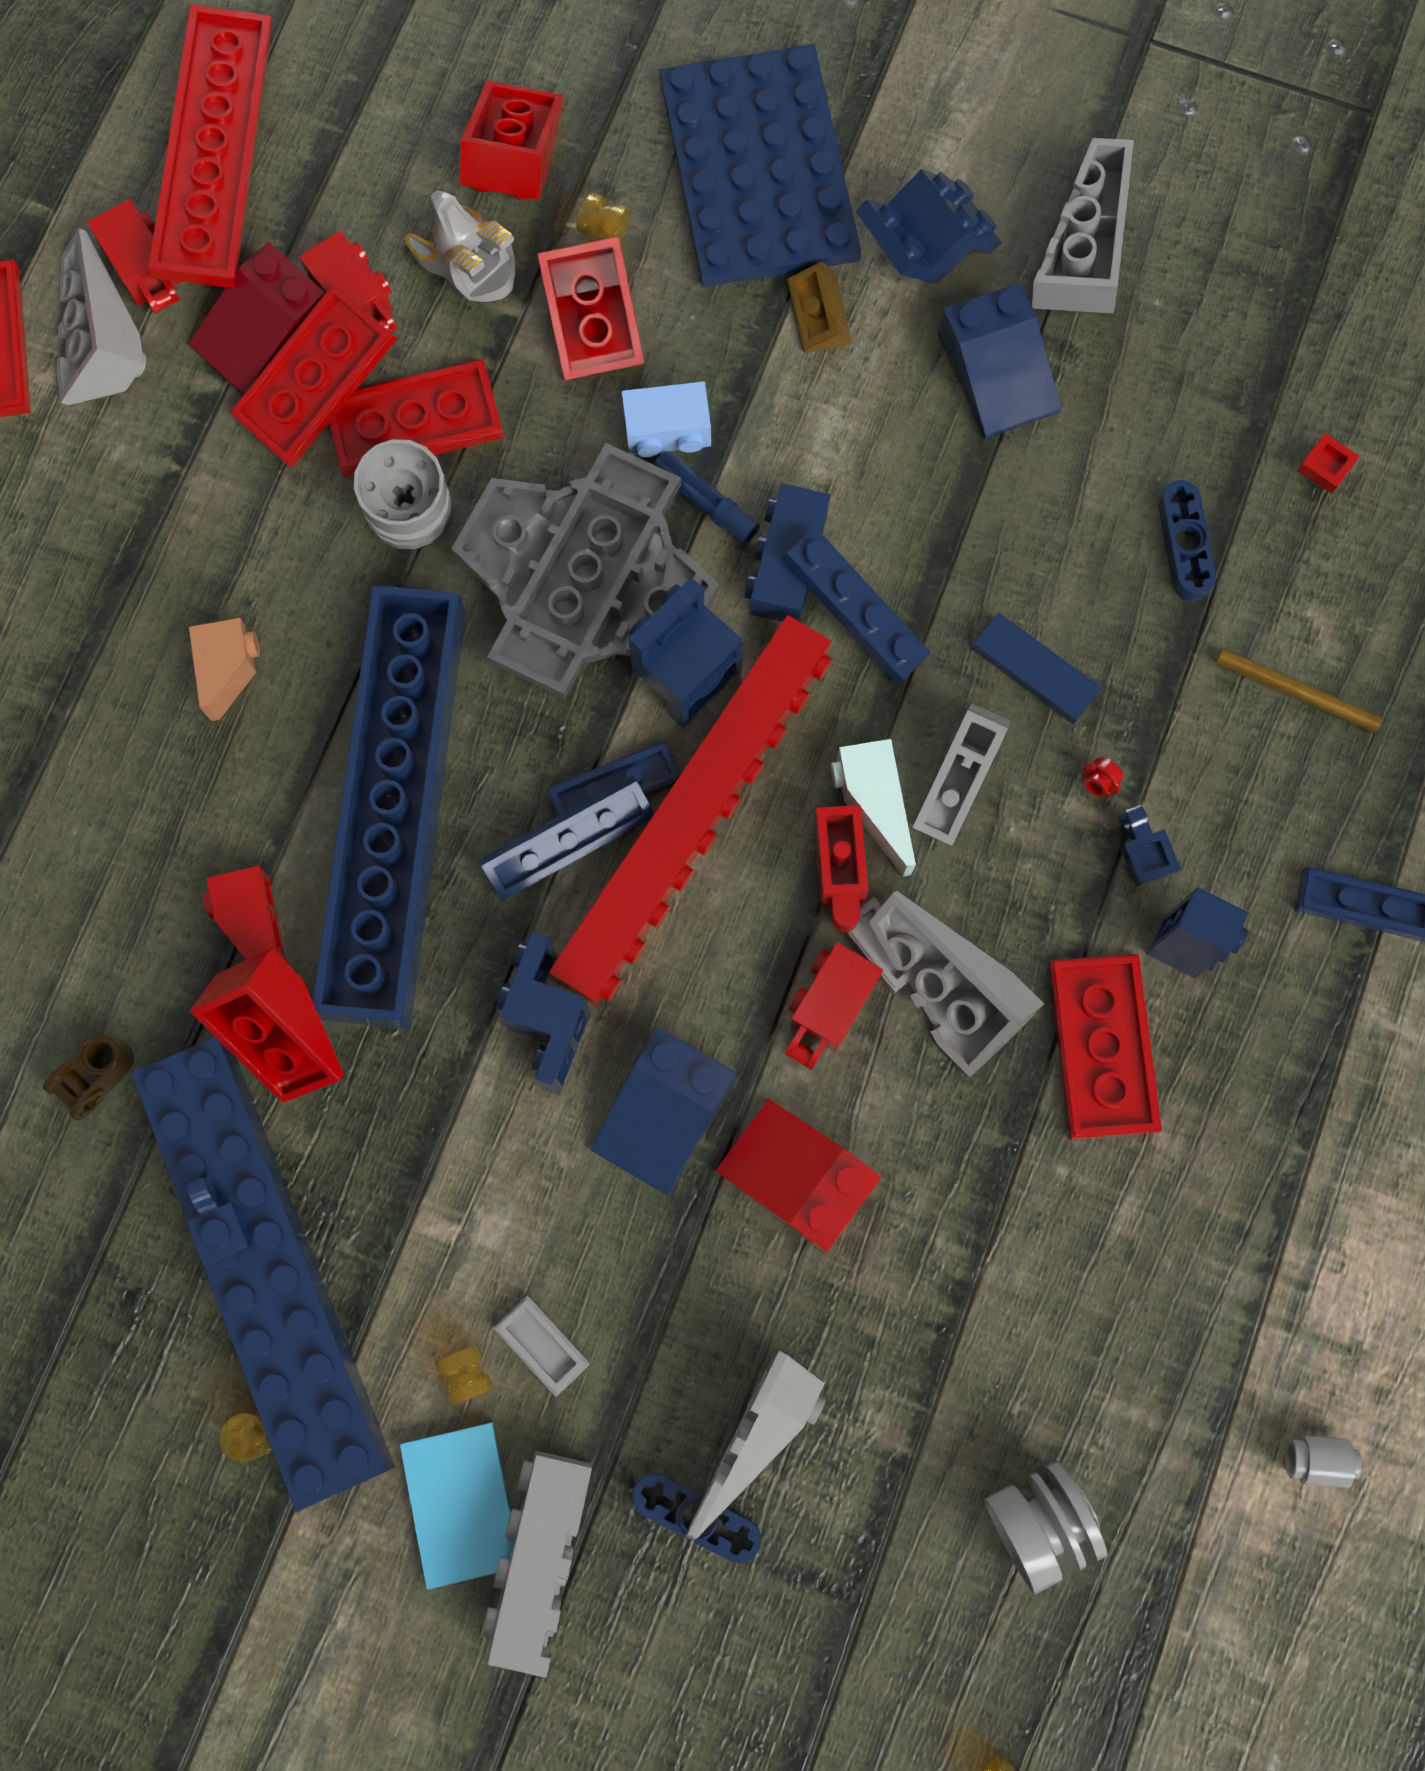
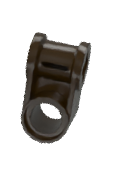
M106 1035L91 1036L83 1042L64 1064L50 1074L43 1084V1089L49 1095L55 1094L69 1107V1115L75 1121L81 1120L92 1113L103 1101L105 1095L130 1071L134 1062L133 1050L129 1044L122 1040ZM111 1046L114 1054L113 1060L107 1067L103 1068L100 1064V1055L104 1049Z

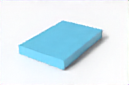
M494 1422L400 1444L427 1590L496 1573L499 1558L509 1559L513 1540L505 1538L511 1507Z

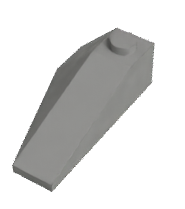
M78 228L61 256L59 300L67 303L63 314V322L58 325V337L65 339L66 345L65 358L60 356L57 359L56 373L60 401L66 405L125 392L135 377L142 375L146 365V355L142 352L140 334L87 231Z
M898 891L891 894L869 921L871 928L894 968L901 970L903 974L908 971L911 975V980L908 983L914 993L910 997L917 1008L922 1006L934 1029L931 1031V1034L936 1043L969 1077L1000 1050L1044 1005L1013 972Z
M778 1351L773 1357L760 1380L685 1534L691 1540L697 1539L804 1428L806 1422L812 1425L816 1423L825 1405L826 1399L819 1396L825 1383L783 1352Z

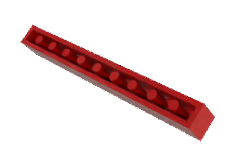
M786 616L549 971L553 981L575 995L584 997L586 1002L595 1008L599 1006L602 999L609 1002L622 983V979L618 975L627 962L634 965L645 949L647 943L642 940L651 925L657 929L667 916L671 906L666 904L675 889L682 892L694 873V869L690 867L699 853L705 856L715 843L718 836L714 832L722 817L729 820L735 813L742 799L737 796L745 782L752 785L758 778L765 764L761 761V758L769 747L775 750L781 743L788 729L784 726V723L791 713L798 715L804 708L811 694L806 690L813 679L816 678L821 681L833 661V658L829 657L832 642L830 639L793 617Z

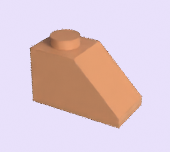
M241 618L189 627L199 707L211 721L221 719L256 673L254 657H260L258 638L255 631L249 632Z

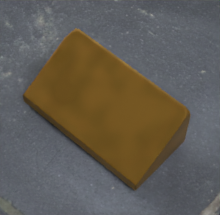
M821 261L788 278L787 282L804 351L809 353L852 343L835 272Z

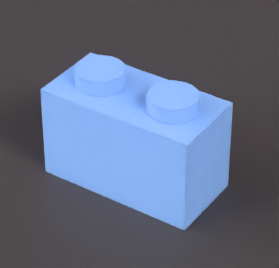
M705 381L622 391L629 454L641 457H654L665 451L680 450L691 453L699 451L703 447L711 446V424Z

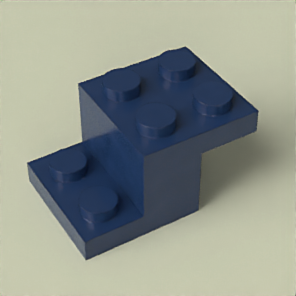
M921 169L889 203L881 204L867 199L856 210L858 216L900 275L936 284L971 250L974 249L991 254L1002 243L994 232L997 226L993 219L984 210H978L971 201L974 194L967 184L959 178L956 181L951 180L942 172L935 174Z
M692 577L681 587L676 584L670 588L660 602L661 607L651 617L648 615L641 617L629 632L630 637L628 638L632 670L670 703L671 718L682 728L742 669L743 639L704 605V588Z
M532 931L528 942L521 941L516 950L513 966L518 969L512 984L505 983L502 987L496 1009L501 1010L499 1017L510 1031L548 1044L547 1046L540 1044L531 1070L536 1071L535 1080L543 1090L560 1096L591 1011L584 997L546 984L549 971L553 966L557 953L550 937Z

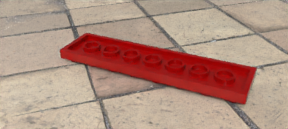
M190 5L148 265L150 278L235 289L236 271L239 265L272 33V19L269 15Z

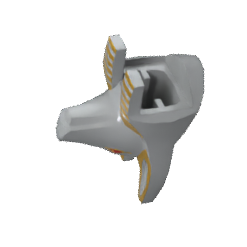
M435 191L431 195L434 211L433 242L426 241L412 233H408L404 237L413 257L427 271L446 278L468 300L489 302L503 299L512 291L515 279V257L511 245L514 241L513 235L495 220L485 222L478 212L467 206L460 205L455 196L446 192Z

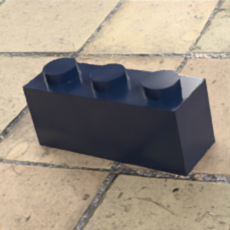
M781 483L778 497L770 496L764 520L771 523L767 536L760 534L754 557L755 560L761 561L757 574H749L744 598L751 599L750 615L783 622L786 616L789 615L799 622L801 621L809 588L781 558L814 526L823 534L831 494Z
M1197 887L1164 916L1146 954L1195 978L1207 969L1212 971L1218 961L1224 963L1230 953L1237 954L1248 935L1249 930L1244 928L1243 925L1249 912Z

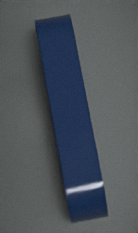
M1177 480L1165 488L1159 499L1158 509L1174 590L1184 600L1199 601L1205 598L1214 586L1216 571L1200 492L1191 482ZM1175 495H1179L1180 500L1183 502L1188 501L1183 510V520L1178 521L1181 516L1180 506L1178 503H1171ZM1180 532L1192 533L1197 538L1198 547L1192 550L1181 548L1176 541V535ZM1196 559L1197 561L1193 565L1194 575L1198 579L1203 578L1199 587H1195L1193 581H1186L1191 572L1190 562Z
M653 1472L643 1476L636 1484L633 1493L634 1505L638 1512L646 1518L689 1539L685 1536L688 1527L683 1521V1513L689 1505L694 1503L701 1504L704 1495L662 1473ZM656 1482L664 1485L662 1494L673 1501L676 1499L677 1491L686 1495L677 1508L675 1521L665 1517L671 1511L670 1507L657 1503L654 1509L645 1505L647 1496L641 1493L644 1486L652 1488ZM728 1507L721 1513L729 1517L724 1522L723 1527L733 1532H737L741 1526L748 1528L747 1537L752 1541L750 1548L742 1546L738 1552H734L731 1550V1540L720 1533L717 1543L708 1540L716 1530L718 1517L697 1539L691 1540L734 1563L750 1561L756 1556L761 1546V1536L757 1525L750 1518Z

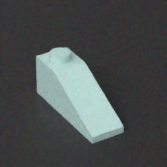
M891 739L839 747L837 762L831 763L834 787H842L844 801L848 806L861 805L863 826L902 876L911 875L916 863Z

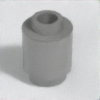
M1301 1435L1298 1440L1289 1439L1285 1451L1286 1471L1289 1478L1299 1479L1301 1484L1350 1488L1354 1479H1359L1361 1475V1455L1359 1450L1353 1448L1349 1439Z

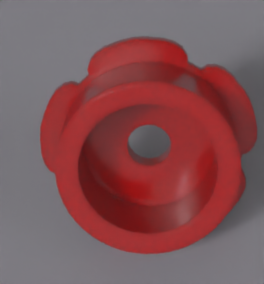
M1100 757L1083 767V784L1090 794L1101 798L1119 793L1121 789L1120 783L1123 781L1124 775L1119 766L1113 761Z

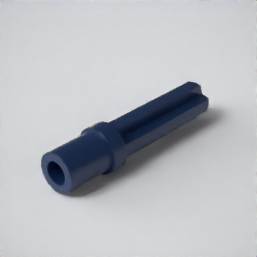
M665 451L656 459L655 466L681 477V486L678 491L709 515L711 521L718 527H723L744 545L748 544L755 537L760 525L742 511L738 504L730 497L722 495L671 452Z

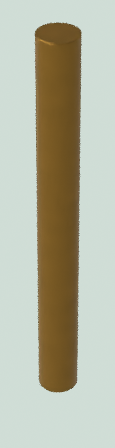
M1222 648L1215 661L1217 665L1373 733L1378 730L1383 718L1227 649Z

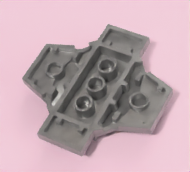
M607 443L603 446L587 477L570 481L571 486L559 491L546 490L545 485L491 478L452 547L453 555L499 598L506 620L503 629L487 656L488 662L563 699L567 697L582 667L587 668L589 663L606 659L615 654L630 656L628 638L630 637L629 632L631 628L644 615L651 617L661 607L660 602L663 596L674 585L678 584L681 587L692 577L704 588V605L708 609L719 591V584L681 548L677 549L672 545L664 515L681 486V477Z

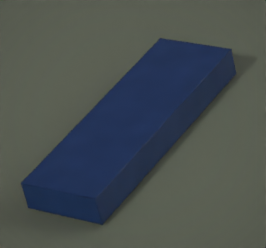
M1001 613L996 615L973 643L972 650L1072 724H1075L1102 689Z
M666 740L549 787L546 791L558 817L631 776L635 777L645 797L672 787L681 773Z
M1308 866L1302 870L1295 908L1296 912L1425 942V894Z

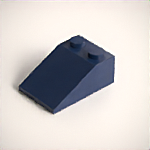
M1020 282L943 309L938 336L984 439L1060 413L1062 408L1037 317Z
M657 1027L633 1067L590 1150L668 1196L735 1082L736 1072Z

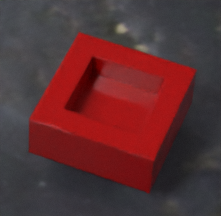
M1325 433L1297 471L1333 494L1360 456Z

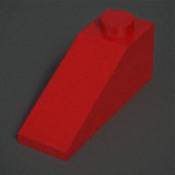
M260 866L206 878L209 892L203 894V900L207 915L210 919L214 918V921L247 960L273 948L286 960L269 875Z

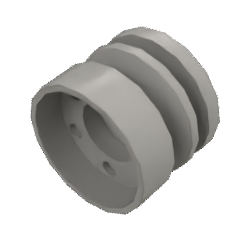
M392 439L375 445L362 456L354 474V491L370 529L382 542L398 549H417L431 544L444 533L451 519L452 500L439 461L425 446L411 440ZM412 499L414 500L413 504H408Z
M1057 1461L1045 1466V1472L1052 1488L1050 1490L1039 1474L1034 1472L1028 1475L1034 1499L1027 1502L1021 1492L1012 1484L984 1499L989 1515L1007 1552L1024 1582L1034 1595L1063 1580L1061 1567L1057 1559L1058 1555L1064 1553L1070 1563L1079 1571L1086 1568V1562L1079 1544L1082 1543L1085 1550L1096 1562L1107 1557V1549L1100 1532V1524L1089 1500L1081 1487L1070 1478Z

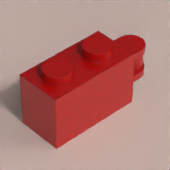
M128 199L87 222L137 306L147 301L153 312L157 314L164 308L180 301L173 288L180 283L179 281L150 278L148 265L155 224L147 211L139 214L132 201Z
M339 231L299 256L307 277L325 293L335 283L390 333L397 330V326L390 316V313L393 311L388 295L392 293V290L379 271L373 274L367 266L369 260L356 241L350 244L343 233Z
M861 805L816 808L814 834L820 905L830 906L832 925L837 931L848 933L856 928L860 918V904L865 903L869 892Z
M838 942L831 953L823 949L810 971L817 977L808 991L800 987L788 1008L790 1012L794 1013L790 1026L798 1031L784 1055L812 1071L826 1047L836 1052L884 969ZM805 1034L819 1042L815 1051L800 1043Z

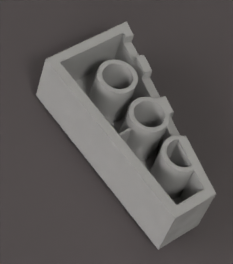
M1092 138L1074 182L1068 203L1066 202L1055 235L1051 238L1046 250V257L1033 282L1032 309L1114 314L1134 140Z
M536 1450L532 1462L523 1461L517 1489L525 1491L521 1509L511 1510L505 1538L513 1540L509 1559L499 1558L493 1588L501 1589L496 1609L487 1608L481 1632V1638L489 1639L488 1665L547 1677L550 1658H547L546 1647L549 1636L553 1637L557 1631L562 1596H559L561 1586L564 1587L568 1580L573 1555V1546L570 1545L572 1537H576L579 1530L592 1470L588 1462Z

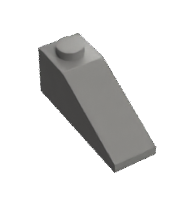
M973 703L970 705L913 825L914 829L951 846L953 845L1010 726V720Z

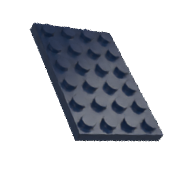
M815 44L660 69V81L702 287L803 271L821 261L827 266H834L861 260V247Z

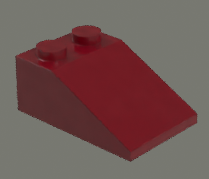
M268 241L237 269L235 289H224L189 342V345L241 395H244L324 296L325 292Z

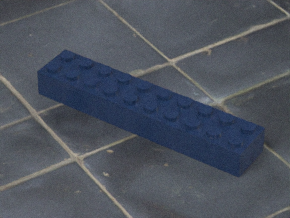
M373 585L313 996L314 1006L322 1021L411 1029L466 614L459 593Z
M213 1037L132 1072L186 1220L188 1221L200 1215L189 1198L185 1184L201 1177H205V1179L210 1177L221 1206L230 1202L236 1203L251 1242V1247L212 1264L205 1265L204 1268L296 1513L395 1468L237 1058L216 1037Z

